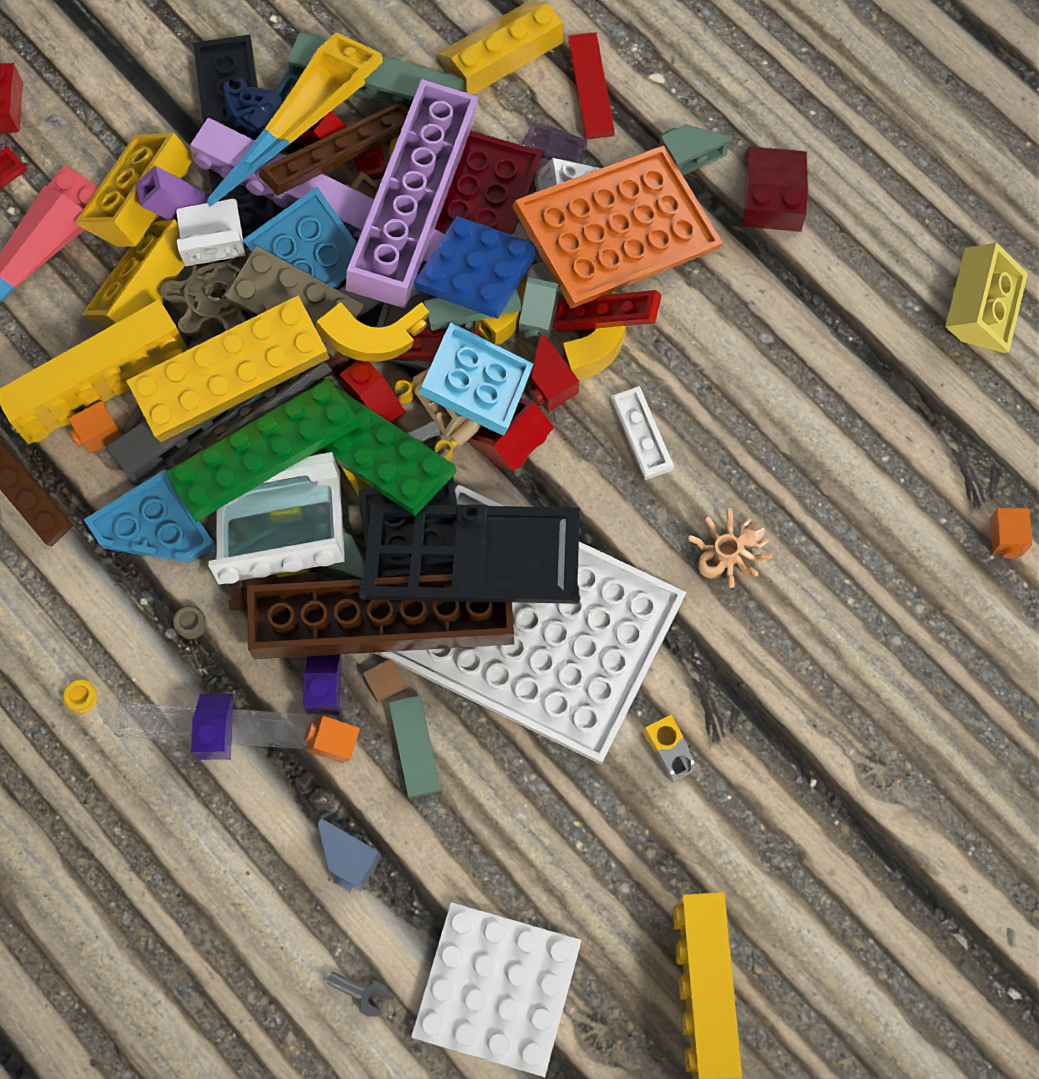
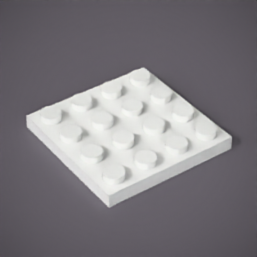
M451 902L411 1038L545 1077L582 940Z

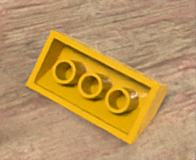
M530 0L438 52L436 57L448 73L463 79L464 92L474 95L562 44L563 21L548 2Z
M175 133L135 134L75 223L115 246L136 247L144 239L145 232L159 215L140 205L135 184L154 166L179 179L183 178L193 161L192 154Z
M175 219L153 221L145 232L144 239L136 247L128 248L81 315L98 326L107 329L158 299L163 303L160 294L161 286L167 281H179V273L185 266L177 245V240L180 239L178 222Z

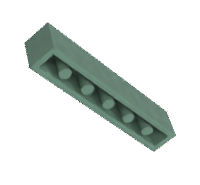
M299 32L287 60L290 73L300 77L317 49L327 40L314 34L307 35ZM382 56L383 63L365 79V85L352 95L389 106L401 101L410 109L421 79L464 92L463 79L451 73L444 74L433 71L423 65L416 66L405 63L398 58Z

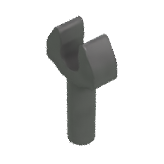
M332 971L327 980L328 985L358 999L361 1006L360 1013L368 1017L381 1016L383 1014L379 1009L369 1004V999L372 995L378 994L386 999L391 998L384 985L377 981H374L372 985L363 987Z

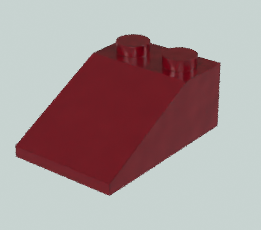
M748 146L742 227L801 232L807 214V151Z

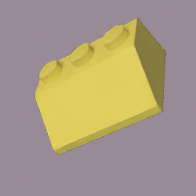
M997 242L965 248L945 327L961 342L1007 353L1010 350L1028 273Z

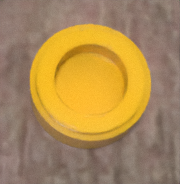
M78 679L66 686L63 700L71 711L83 714L95 707L98 701V692L89 681Z

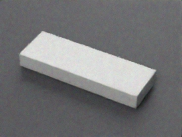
M640 386L612 395V405L644 481L673 471L674 465Z

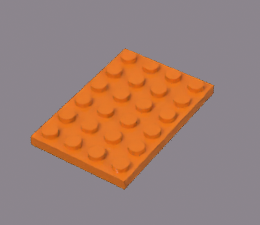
M664 145L515 200L512 205L552 277L558 283V287L571 309L592 301L601 295H607L716 251L723 244Z

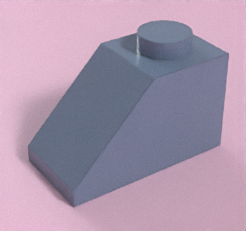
M321 818L318 828L328 870L335 877L333 883L347 892H351L352 888L361 892L381 859L380 853Z

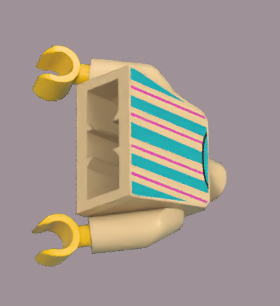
M429 369L414 376V381L412 382L407 380L398 381L395 385L396 394L407 391L399 396L400 403H410L414 398V391L432 419L436 421L445 437H452L449 441L441 440L435 445L436 453L443 448L449 450V453L444 458L450 461L453 458V449L457 445L461 447L479 430L481 425L418 394Z

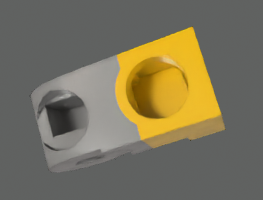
M672 715L642 730L644 737L652 746L664 772L672 783L697 771L695 762L689 752L690 749Z

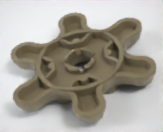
M244 248L246 256L231 258L226 262L219 263L213 261L191 265L193 272L188 279L183 281H167L161 286L160 294L163 299L170 303H184L187 305V312L178 322L180 332L186 336L193 337L207 324L215 325L222 323L225 331L246 321L242 315L244 310L226 301L225 295L252 253L249 249ZM217 289L225 290L222 299L211 297L210 295Z

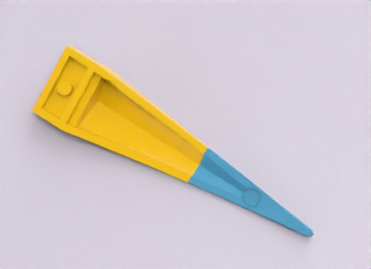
M337 32L317 49L295 86L265 129L231 172L208 197L209 207L214 205L365 85V79L383 63L382 53Z

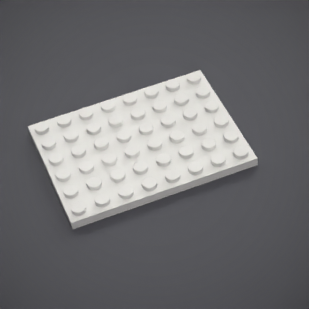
M458 485L455 489L457 505L503 506L461 485ZM579 542L578 585L579 595L581 596L579 604L512 603L514 645L376 652L375 654L385 659H390L394 663L602 765L686 596V592ZM452 571V572L432 574V575L452 574L453 571Z

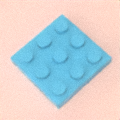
M450 322L418 394L504 436L534 364Z

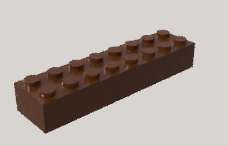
M452 574L420 576L419 587L451 588ZM409 576L377 578L376 586L408 587ZM363 579L247 586L248 650L253 659L514 645L513 609L511 602L360 600L358 592Z

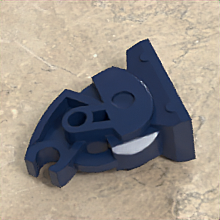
M242 78L237 79V90L230 88L229 81L224 82L223 97L225 111L234 127L242 126L247 131V136L256 140L285 99L271 90L247 87Z

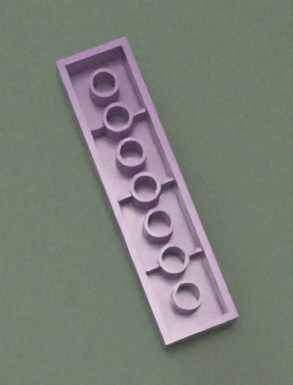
M421 79L347 268L346 291L405 309L474 123L478 96Z

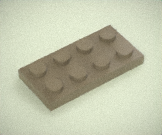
M255 246L225 295L226 301L253 316H257L299 295L315 329L317 320L340 302L355 319L359 318L364 309V304L258 246ZM320 336L329 357L334 360L338 351L328 345Z

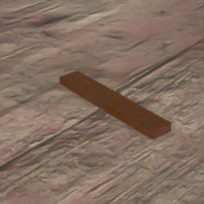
M399 101L261 168L259 177L278 196L399 136L409 109Z

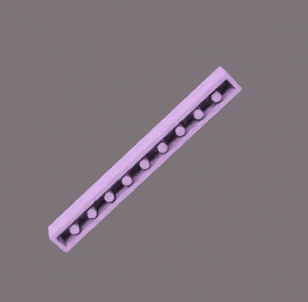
M208 118L190 144L192 159L202 169H211L225 179L255 140ZM281 153L275 155L240 183L251 193L272 199L276 205L284 209L318 187L357 243L374 202V199L324 174L277 196L259 177L261 168L286 157ZM434 229L418 274L445 234Z

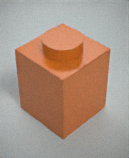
M102 400L69 417L74 429L69 431L77 447L84 445L89 454L112 443L113 439L121 434Z
M997 508L990 518L992 554H1002L1004 558L1008 559L1019 558L1032 546L1030 509Z
M322 716L316 719L314 723L310 722L304 737V741L308 742L306 752L340 763L351 760L360 728Z

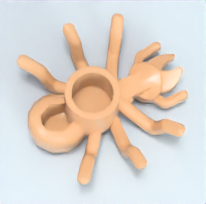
M731 508L727 509V534L719 536L711 518H705L710 535L716 540L715 545H705L700 538L692 535L688 537L690 542L697 544L700 550L704 551L698 563L700 573L711 579L718 578L727 568L726 579L729 588L735 586L733 577V565L735 563L738 564L743 574H751L753 577L758 576V572L755 569L745 566L739 554L753 562L772 558L771 553L754 555L744 549V547L761 549L769 543V539L767 538L761 543H757L762 539L765 531L764 528L755 531L760 524L759 522L744 529L751 523L750 518L741 524L739 537H735L732 529L733 510Z

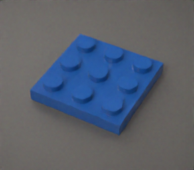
M456 216L414 281L415 289L498 319L539 252L533 242Z

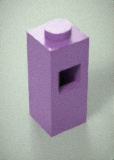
M154 166L135 184L142 207L167 220L175 219L177 222L176 210L178 208L206 204L210 196L206 192L157 166Z

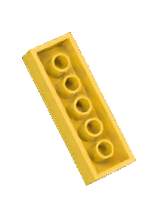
M298 295L126 381L154 437L163 442L329 359V355Z
M160 299L1 387L0 406L9 422L28 445L33 442H40L59 427L70 425L69 417L101 400L104 403L114 396L127 393L130 387L126 380L187 351L188 348Z
M725 892L682 895L678 904H675V909H672L674 930L680 929L681 939L678 940V943H675L677 964H683L684 974L678 979L680 1000L686 999L687 1009L684 1014H681L683 1036L689 1035L690 1048L684 1050L686 1072L692 1071L693 1079H742Z

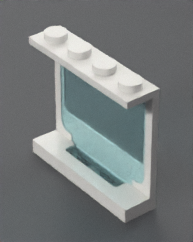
M332 452L306 457L217 510V559L209 561V568L218 585L344 562L340 471Z

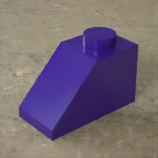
M342 654L307 657L303 683V707L307 714H340Z
M200 694L192 719L191 753L197 760H231L233 694Z

